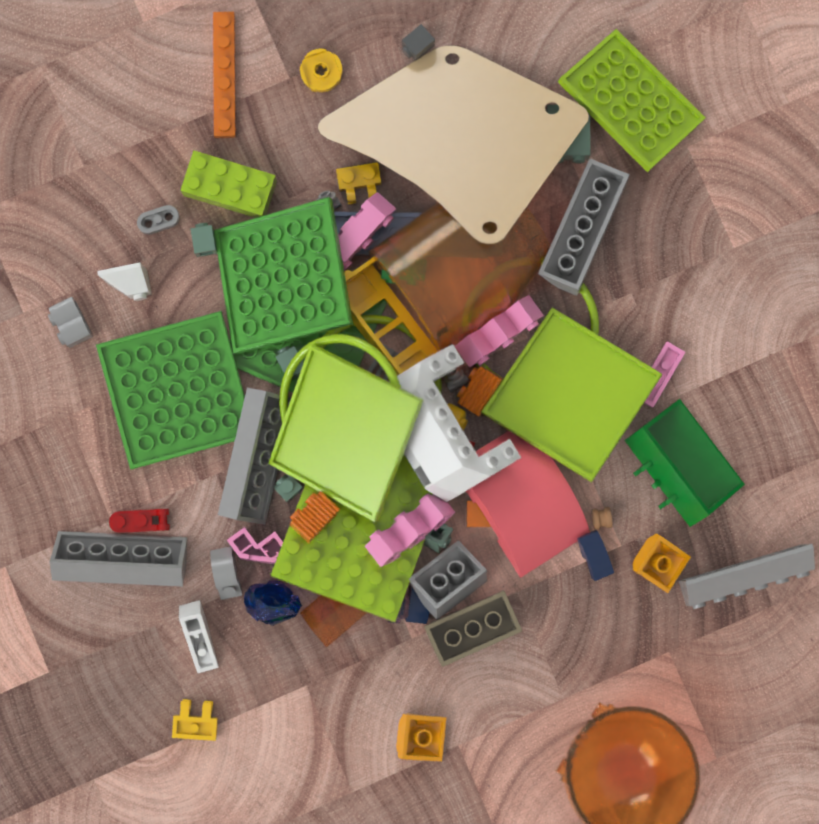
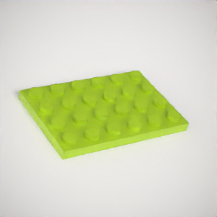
M617 29L558 80V83L647 172L705 120V117Z

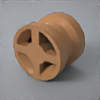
M609 506L604 507L603 510L591 509L594 530H599L601 527L612 528V516Z

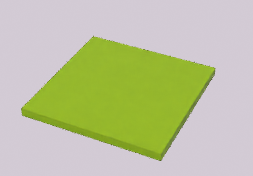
M552 307L481 413L592 483L662 377V373Z
M312 344L306 355L268 464L319 492L322 491L326 496L376 522L381 515L424 400Z

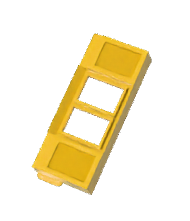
M373 257L353 272L350 270L344 272L352 321L366 341L387 358L398 376L420 361L437 353L438 350L384 279H381V275L373 266L376 261ZM384 299L397 315V318L374 334L361 315ZM403 323L416 342L392 358L379 339Z

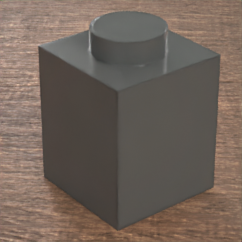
M422 24L402 39L403 53L409 59L412 57L414 61L425 55L435 46V39Z

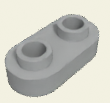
M170 205L162 206L142 213L137 219V226L142 233L151 235L176 226L180 220V215L175 207ZM168 214L173 215L170 221L165 219ZM147 221H152L151 227L145 226Z

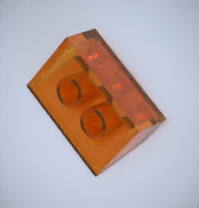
M322 595L300 612L303 619L326 648L367 613Z

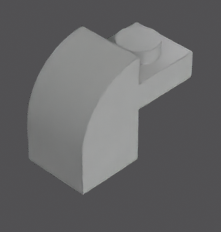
M232 547L211 550L212 573L221 600L242 596Z

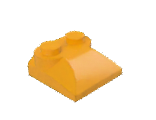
M654 534L645 541L635 557L633 571L666 593H669L691 556L661 535Z
M412 713L403 714L398 724L396 743L398 758L403 760L442 761L447 717L415 715Z

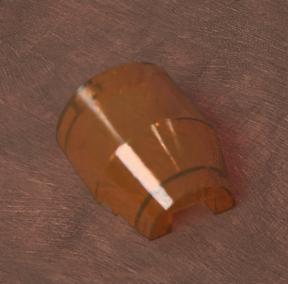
M437 202L370 249L368 254L376 260L375 264L380 270L383 268L392 282L397 284L419 315V320L431 335L430 341L439 352L452 344L455 347L465 337L479 330L492 318L505 312L515 304L540 270L550 244L528 207L525 208L504 239L497 243L485 244L473 238ZM489 221L483 224L482 229L487 234H493L497 230V225Z

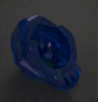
M269 580L267 583L253 584L244 595V605L247 613L255 620H260L271 626L296 617L302 607L299 596L293 595V591L283 582Z

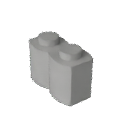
M73 297L49 307L50 314H48V318L53 326L57 325L59 329L57 336L62 345L66 344L67 347L71 348L93 337Z

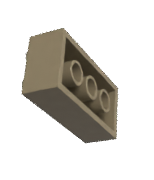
M504 590L424 625L442 667L522 632Z

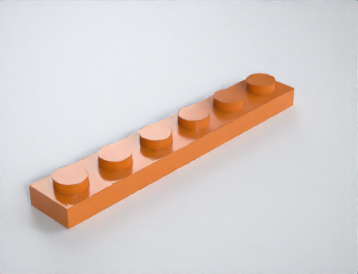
M213 12L215 138H236L234 12Z

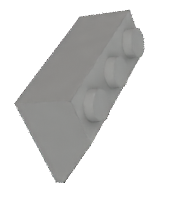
M458 540L409 578V583L424 607L438 620L487 582V570Z

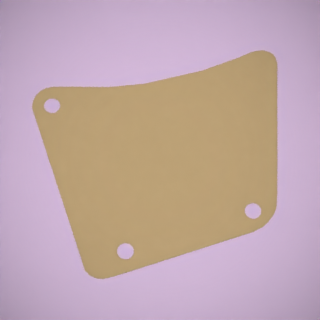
M442 46L420 57L324 117L318 124L320 134L327 139L375 159L418 185L439 202L473 238L485 244H493L505 238L586 125L589 115L587 110L578 103L468 49L459 46ZM454 53L459 56V61L454 65H450L445 61V58L448 54ZM548 103L558 104L559 111L555 114L547 113L545 106ZM494 222L497 225L496 232L493 234L485 233L482 229L484 223Z

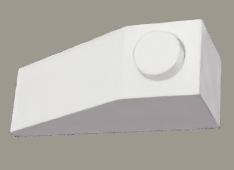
M201 601L180 605L179 620L197 673L219 668Z

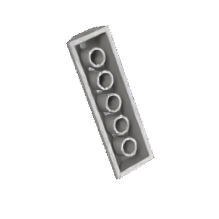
M589 159L538 275L557 288L578 296L628 183L630 174Z
M247 388L218 515L265 525L278 471L277 468L271 466L268 462L282 426L279 406L280 395ZM288 397V406L291 400L290 397Z
M58 531L50 558L52 580L183 587L188 540L187 537Z
M801 544L679 580L686 606H692L693 609L706 606V601L713 600L714 603L726 600V595L734 593V596L737 597L747 594V589L753 587L757 591L767 588V583L775 581L776 584L788 582V577L794 575L797 578L810 575L809 571L815 569L814 548L812 544Z

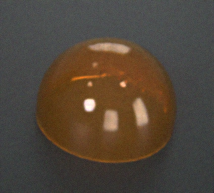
M599 702L591 714L593 718L591 720L588 719L586 724L575 735L568 748L566 758H563L555 771L562 776L560 781L564 783L569 803L577 817L583 824H683L694 808L700 786L699 762L688 736L673 720L655 710L632 706L616 708L612 704L605 706Z

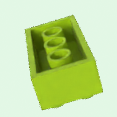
M193 150L180 191L185 197L257 218L267 214L277 179L273 174Z

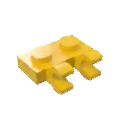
M378 162L336 169L339 191H346L348 205L357 204L354 189L367 187L368 197L370 198L376 193L375 186L381 185Z
M182 699L180 715L173 716L172 738L216 741L218 718L212 717L213 701L203 702L202 716H190L192 700Z

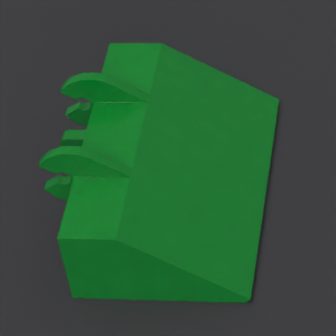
M680 399L624 440L642 463V466L633 472L635 477L647 470L655 481L651 485L652 488L656 489L659 486L667 496V499L658 505L660 510L672 503L689 527L709 516L745 485Z

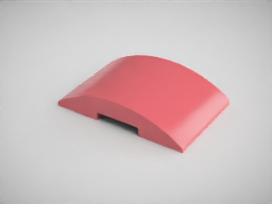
M508 431L475 452L480 457L510 439L521 458L468 489L466 492L472 502H476L499 538L497 542L521 578L576 543L578 537L590 533V530L571 487L553 459Z

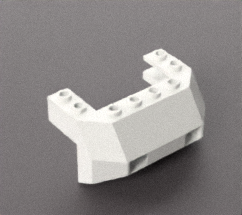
M453 344L420 361L397 376L402 389L424 400L404 454L424 488L445 502L452 500L521 458L510 439L478 457L434 384V381L464 364Z

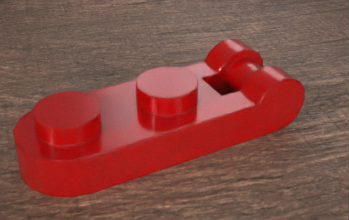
M169 509L118 511L110 516L109 526L118 533L169 531L170 524L167 523ZM153 516H159V524L153 525Z

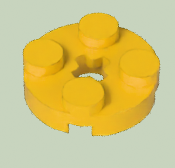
M326 49L312 50L306 54L300 66L301 79L313 92L330 91L341 82V61L337 55ZM318 66L327 68L324 75L316 74Z

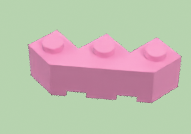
M378 192L368 198L361 205V210L354 217L351 216L340 228L341 231L338 234L344 272L352 266L353 262L351 260L354 255L362 248L366 250L372 244L373 240L371 238L375 232L382 226L386 228L394 219L392 215L396 208Z
M530 295L518 300L505 312L492 318L479 330L465 337L455 348L469 367L475 364L481 366L490 359L488 356L503 346L505 349L514 343L513 338L526 329L531 331L539 325L538 320L544 315Z
M426 494L419 500L421 504L415 510L408 513L404 511L396 516L394 519L396 522L389 529L375 531L369 537L371 540L365 546L380 567L394 562L401 556L400 554L407 548H413L424 540L429 532L433 529L436 531L443 526L455 513L448 502L443 501L434 494Z
M245 527L227 539L241 560L274 565L283 541L276 532H273L257 544Z

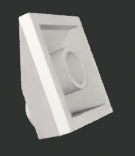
M141 263L97 271L98 276L107 284L130 299L134 298V301L147 299L146 296L152 295L147 269Z

